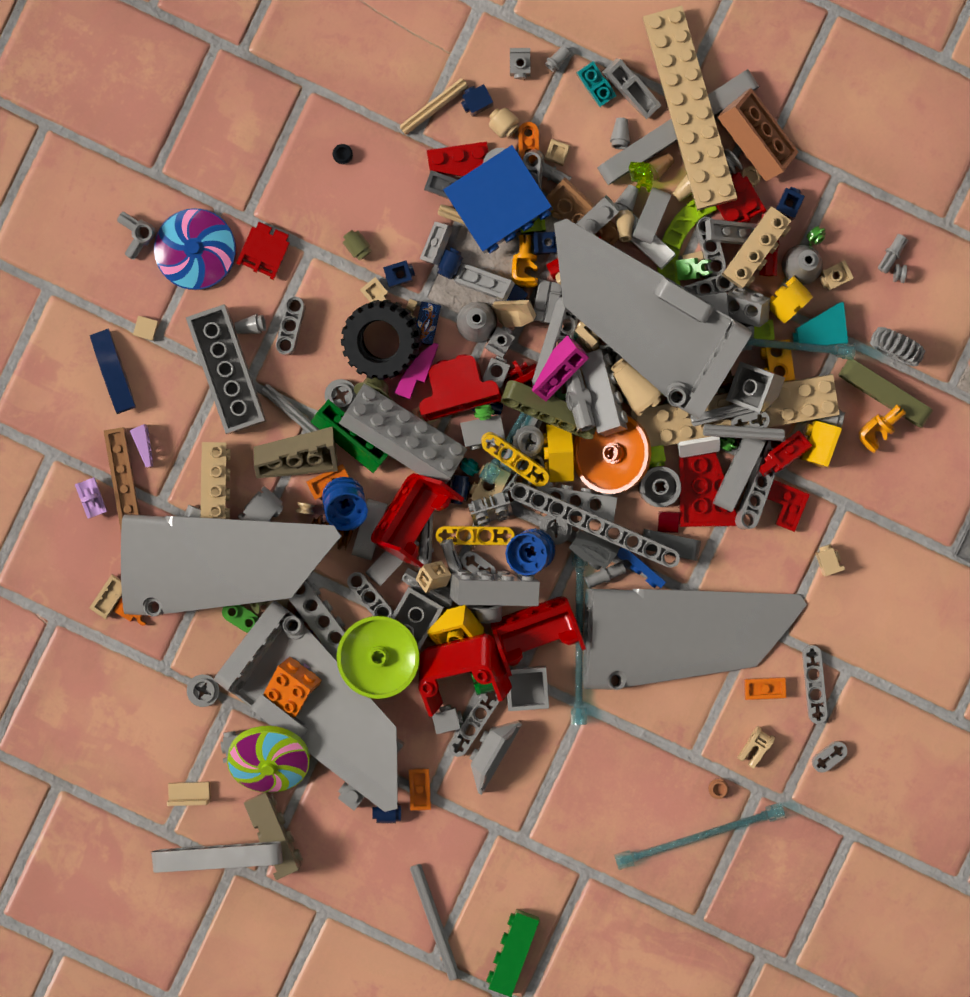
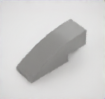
M616 58L602 72L627 101L646 119L661 106L660 102L637 75L631 72L621 59Z

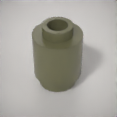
M351 230L343 237L345 239L343 241L344 246L359 261L372 252L369 248L370 244L359 230L356 232Z

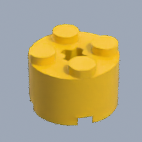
M795 276L785 283L787 287L782 285L774 293L776 297L773 295L770 297L769 306L771 312L784 324L813 298L811 293Z

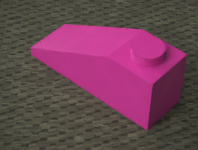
M568 335L553 349L532 388V391L545 402L589 359L581 346Z

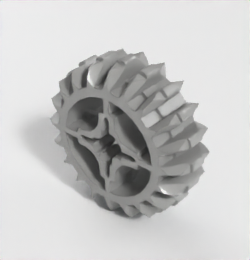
M878 327L871 337L870 344L873 348L905 365L918 366L924 357L925 349L923 346L891 329Z

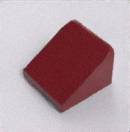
M659 511L657 531L678 533L680 512Z

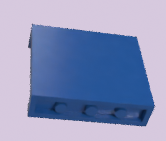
M513 145L443 189L484 254L486 252L489 254L493 253L499 248L498 245L503 241H506V243L510 242L516 237L517 232L520 230L527 231L534 226V221L539 218L540 220L547 218L551 215L550 211L553 210Z

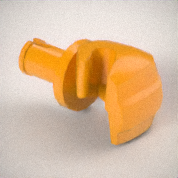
M519 235V253L513 255L512 281L520 287L538 286V278L526 274L528 269L538 271V267L533 263L537 261V256L531 253V235H526L525 237L524 235Z
M896 404L885 416L877 414L860 429L859 439L871 452L875 453L879 448L876 431L882 433L884 440H887L888 433L893 434L895 432L893 425L906 414L904 409L898 412L901 408L900 405Z

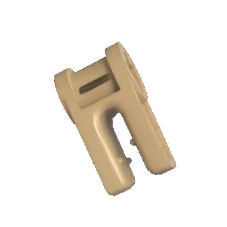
M759 726L754 729L737 757L739 760L744 761L753 747L757 746L758 749L752 754V758L748 763L753 769L775 740L774 736H769L761 731L762 728Z

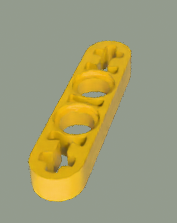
M487 432L482 436L481 444L486 452L533 485L542 487L548 483L549 475L543 466L496 433ZM494 438V443L499 446L498 450L492 444L487 446L486 440ZM504 449H511L513 451L510 458L505 459L501 456ZM522 460L529 462V466L525 470H520L517 467L518 463ZM532 469L539 475L543 473L544 479L539 478L536 480V476L531 472Z
M443 526L436 531V539L440 543L443 541V538L439 537V533H442L444 529L447 530V533H453V529H457V542H453L454 545H508L510 540L515 537L513 530L509 527ZM497 529V534H503L504 530H508V534H511L512 537L508 538V542H504L503 538H497L498 542H493V530ZM462 530H468L471 533L470 540L462 541L459 538V533ZM483 530H488L491 533V539L487 542L482 541L479 537L480 532Z

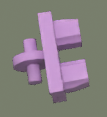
M95 477L75 484L88 519L108 512Z

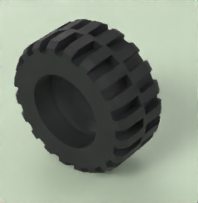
M375 300L357 308L345 321L346 325L342 328L341 332L343 334L341 346H344L345 349L342 352L344 357L347 356L349 358L348 364L351 367L355 366L357 368L356 372L360 375L364 373L367 375L366 378L370 379L378 377V380L391 379L408 369L420 353L419 347L422 345V340L420 339L422 334L421 328L417 327L416 323L418 321L416 317L413 318L410 315L411 311L408 308H402V304L398 302L392 303L391 300ZM385 321L396 329L400 344L393 356L381 359L372 355L366 348L364 331L372 322Z

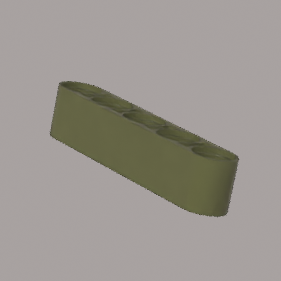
M852 358L847 360L838 374L843 380L892 410L896 404L900 405L901 408L898 412L902 409L906 412L902 417L920 428H923L933 412L930 407Z
M511 380L507 382L501 399L504 405L585 439H592L594 437L596 426L588 431H577L572 410L568 409L565 401L551 396L545 402L532 391V387Z

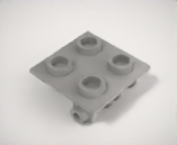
M503 492L494 494L495 506L490 495L491 507L487 506L484 497L485 509L481 499L471 501L472 503L468 504L474 526L479 525L482 527L490 524V521L497 519L498 521H503L510 518V515H513L508 494H503Z

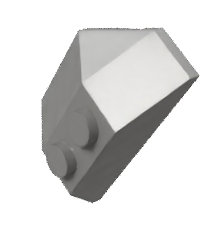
M518 720L492 727L489 732L485 730L479 740L482 742L480 748L473 750L469 759L472 760L471 768L479 794H483L521 728V721Z

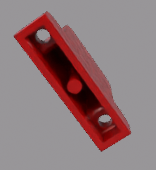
M462 354L452 360H440L430 367L428 373L433 394L431 397L423 399L420 402L419 408L421 416L427 422L474 409L478 406L499 402L503 395L496 382L493 380L482 381L480 366L475 358Z

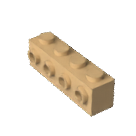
M771 206L722 273V276L741 289L744 286L749 287L755 279L753 273L756 269L760 271L766 264L767 260L764 259L769 252L773 254L778 247L777 240L779 237H785L791 229L789 226L791 220Z
M202 442L201 518L230 519V508H226V501H230V488H226V481H230V469H226V461H230V449H226V442Z

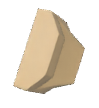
M529 300L494 301L492 305L499 322L504 327H522L534 321L537 316Z

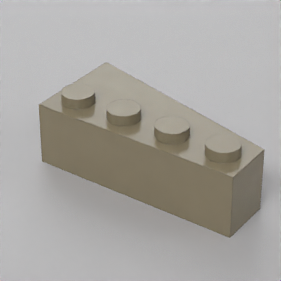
M333 427L255 446L254 469L256 478L338 471Z
M266 791L246 800L244 805L253 827L259 830L257 833L259 841L281 842L283 863L272 865L275 866L277 871L273 873L275 879L278 880L298 871L303 858L299 849L295 850L292 844L294 842L290 830L286 831L284 827L286 821L281 812L278 813L275 807L277 801L274 795Z

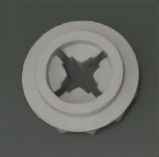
M344 379L332 381L325 390V401L329 399L342 411H347L356 397L354 385ZM336 388H338L341 392L349 391L344 396L346 402L345 404L341 399H336L333 401V399L338 395Z
M524 425L522 428L517 429L515 436L512 437V445L528 457L536 456L544 445L542 432L532 425ZM529 436V439H531L534 443H528L527 446H525L526 444L522 441V439H527Z
M546 515L540 523V530L548 533L555 545L567 541L572 533V525L556 519L558 526L565 527V529L559 530L557 537H555L554 531L547 530V528L554 525V519L556 518Z
M197 675L187 685V696L196 706H210L218 698L219 686L210 675ZM207 683L206 690L211 694H204L199 698L200 691L196 687H203Z

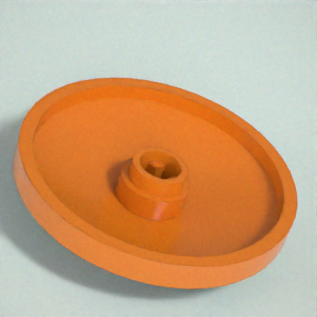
M628 415L626 430L603 436L598 434L596 428L592 439H585L577 435L573 443L574 468L579 478L589 488L597 492L606 494L626 492L643 479L651 461L649 437L642 425Z

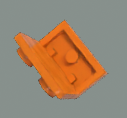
M289 657L278 665L264 691V696L291 717H296L309 694L320 685L322 680L315 673L302 666L297 660Z

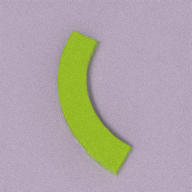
M693 199L680 210L669 224L662 239V242L676 256L662 270L657 266L658 273L681 286L677 276L676 260H678L683 241L691 228L701 218L717 211L716 206L697 211Z

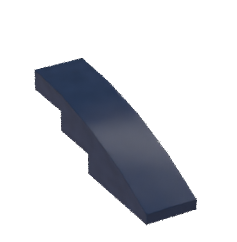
M108 328L89 335L116 414L136 408L127 375L123 370L111 331Z

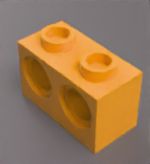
M790 339L764 343L763 348H760L761 358L766 363V368H763V370L773 373L774 368L778 366L783 369L782 377H785L784 382L795 380ZM773 346L780 349L781 353L777 358L771 355L770 350Z

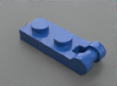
M620 547L617 556L622 560L627 559L631 562L630 568L638 575L641 572L648 578L645 581L653 588L656 586L662 588L666 582L632 552Z

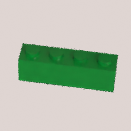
M328 399L315 414L311 423L319 430L333 427L335 443L374 474L388 454L340 425L339 422L345 412Z
M516 909L515 914H510L507 925H510L508 933L504 932L500 944L503 945L501 952L497 951L493 963L496 964L494 971L490 970L486 982L489 983L488 989L512 997L539 924V917Z

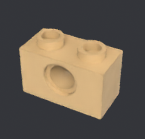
M490 462L488 466L483 464L478 474L481 476L478 484L474 482L469 492L472 494L470 499H481L485 506L483 499L485 497L487 506L491 507L489 498L491 495L495 505L493 495L502 492L511 473ZM491 479L494 481L495 487L492 491H486L483 488L485 480Z

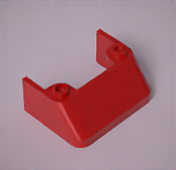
M413 473L406 478L371 535V541L402 561L422 568L424 564L416 559L419 547L414 544L434 510L441 511L446 509L451 499L463 502L465 498L443 481Z
M564 596L539 603V606H531L503 616L500 622L491 623V629L508 677L512 676L509 666L517 665L523 658L522 652L558 639L567 645H573L579 641L581 649H586L568 599Z
M481 634L426 647L421 652L419 657L418 688L429 717H432L443 704L437 679L472 671L474 679L480 684L492 683L498 701L504 700L512 689V685L497 644L491 635Z

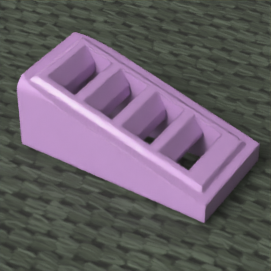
M143 424L130 430V433L145 467L150 468L153 467L149 431L147 424Z

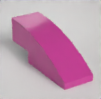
M433 343L414 360L413 364L401 378L395 391L396 395L411 400L417 381L426 382L439 344Z

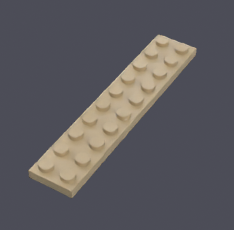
M683 6L643 16L697 211L737 200Z
M833 374L784 382L778 398L771 404L770 408L765 410L770 418L769 425L766 428L840 415ZM729 392L714 395L705 411L734 404L726 401ZM670 403L659 404L655 407L649 406L641 416H637L632 409L630 410L631 417L638 421L645 429L651 447L711 437L703 435V426L705 424L693 426L690 418L691 415L677 406H672ZM759 414L757 419L751 420L752 423L758 422L759 425H762L766 417H762ZM733 417L707 424L731 426ZM738 419V423L734 424V426L743 427V425L749 424V421L742 422L741 419Z

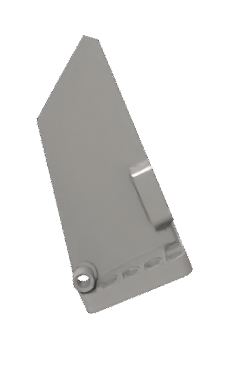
M567 218L554 223L563 306L665 395L672 406H677L700 419L752 334L751 329ZM674 391H679L683 397L680 400H673L671 394Z
M125 514L122 518L121 588L124 614L153 617L169 613L292 598L341 538V535L334 525ZM153 602H157L159 604L158 612L153 611Z
M587 589L585 593L584 645L586 649L583 656L584 689L620 690L624 687L756 667L788 630L807 604L800 594L654 589ZM614 675L619 679L616 686L611 684V678Z
M273 601L219 670L214 681L229 693L236 695L251 707L252 711L270 725L285 728L297 734L307 745L309 754L381 810L387 812L398 809L397 727L371 698L356 693L344 682L338 670L337 661L304 626L303 621L277 601ZM297 621L298 628L295 631H290V623ZM289 657L297 660L302 666L305 663L310 667L307 669L315 673L322 680L320 685L309 694L296 717H291L264 696V691L278 665Z

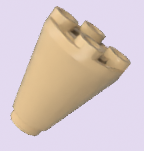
M623 358L612 366L613 375L629 406L637 416H641L647 407H655L661 401L659 396L662 393Z

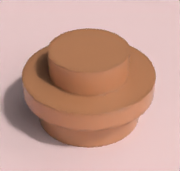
M718 778L710 782L708 791L713 798L722 799L728 794L729 786L725 780Z

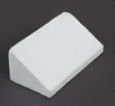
M711 436L681 441L677 443L679 456L683 458L718 452L720 450V437Z

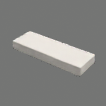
M635 216V221H634V226H633L632 235H633L634 230H635V228H636V225H637V223H638V221H639V219H638L636 216ZM656 235L651 244L632 237L631 241L661 270L676 256Z

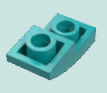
M594 61L576 72L599 107L617 96Z

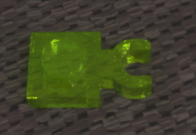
M630 162L629 172L632 182H637L636 188L639 191L643 186L650 192L653 186V173L650 163Z

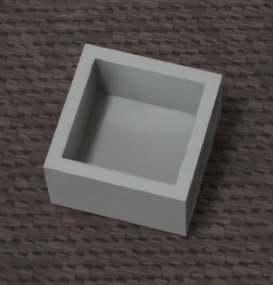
M546 666L510 668L512 676L509 677L512 689L507 694L508 711L548 709L549 698Z

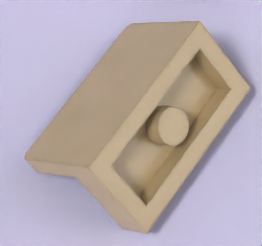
M210 782L168 783L169 800L167 801V806L208 805L210 803Z

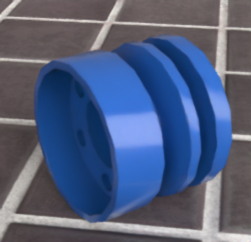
M339 477L333 479L325 486L322 500L328 523L334 525L336 529L343 531L353 530L362 525L367 518L368 509L363 487L353 478Z
M533 528L527 529L513 537L506 547L505 554L511 569L518 574L527 576L534 575L549 566L554 559L556 549L554 541L548 533ZM531 547H535V548H534V551L536 552L535 554H532V551H533V550L530 549Z

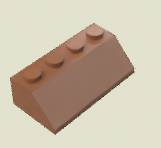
M752 88L745 91L729 104L718 116L721 124L727 129L735 143L739 145L746 158L751 161L758 174L765 181L784 172L798 154V150Z

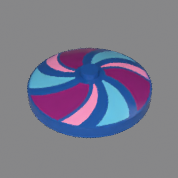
M192 208L173 214L162 224L155 238L154 254L160 271L170 282L188 290H203L217 285L229 274L236 257V243L231 229L222 218L208 210Z

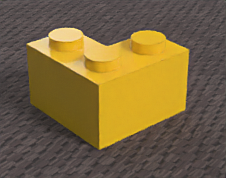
M546 425L547 433H543L544 445H547V447H544V459L548 460V462H544V468L549 474V482L574 481L572 433L553 425Z

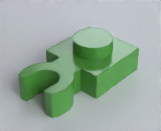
M698 258L676 260L678 281L700 278L699 273L702 275L712 274V271H706L704 268L706 263H711V260L705 259L699 263Z

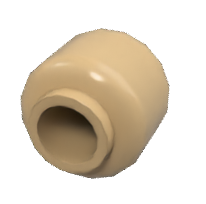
M497 108L489 116L491 118L489 127L500 138H510L519 129V119L508 108L501 110Z

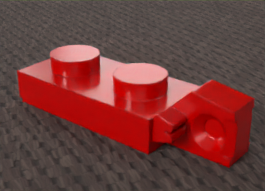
M799 430L768 453L767 457L764 458L766 463L760 466L759 472L764 477L772 471L777 473L810 450L813 445Z

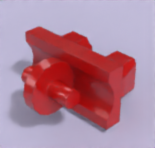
M516 360L513 361L514 368L508 371L510 377L504 380V384L506 385L511 380L520 383L529 381L532 386L537 365L534 363L528 366L526 362L518 365Z

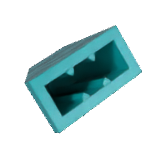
M839 302L797 327L795 333H792L793 345H796L797 349L848 343L844 302Z

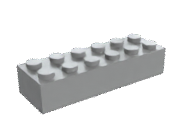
M223 304L186 317L225 433L231 434L266 422L227 306Z
M363 384L339 422L340 425L419 475L443 481L445 484L451 479L468 450L460 443L366 384Z

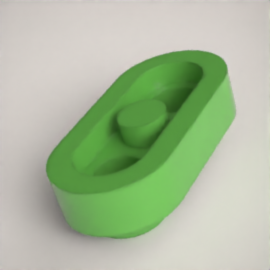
M243 605L225 606L222 609V615L225 620L246 633L251 630L259 619L257 614ZM230 608H234L236 610V614L234 616H231L229 614ZM247 619H251L253 621V625L251 627L246 625Z

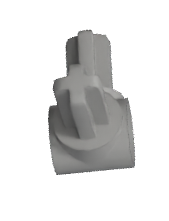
M122 212L118 216L117 221L130 229L134 238L125 255L135 260L143 246H148L151 239L154 238L156 231L152 224L146 223L142 219L138 221L126 212ZM142 227H147L149 230L147 238L143 237L140 233Z

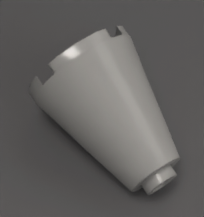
M796 245L790 248L782 260V271L786 279L789 280L795 276L803 285L814 282L822 271V259L818 251L809 245Z
M471 302L459 311L456 321L459 333L468 341L482 342L489 339L495 332L497 317L493 309L487 304ZM479 316L481 320L474 322L473 317Z

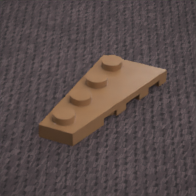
M565 177L546 196L553 208L550 211L551 216L558 220L567 218L575 224L595 206ZM611 220L595 234L597 237L601 236L604 241L611 245L619 239L617 226Z

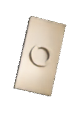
M111 574L89 609L107 619L122 597L121 579Z

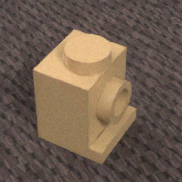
M845 260L823 270L821 277H819L823 287H827L828 290H832L854 279ZM834 272L839 274V279L833 278Z
M831 544L819 547L820 551L815 554L823 576L845 570L843 565L839 566L838 562H841L840 555L837 550L834 551Z
M442 561L424 564L417 574L416 581L425 593H429L432 589L447 586L452 574Z

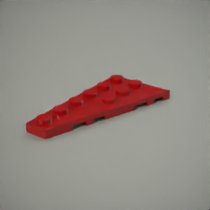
M712 452L683 458L679 456V479L681 483L679 495L680 527L737 526L735 523L737 515L735 507L730 512L713 504L714 498L724 479L716 453Z

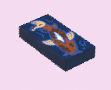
M421 301L417 319L418 323L416 324L418 328H421L422 334L420 339L422 343L432 345L441 305Z

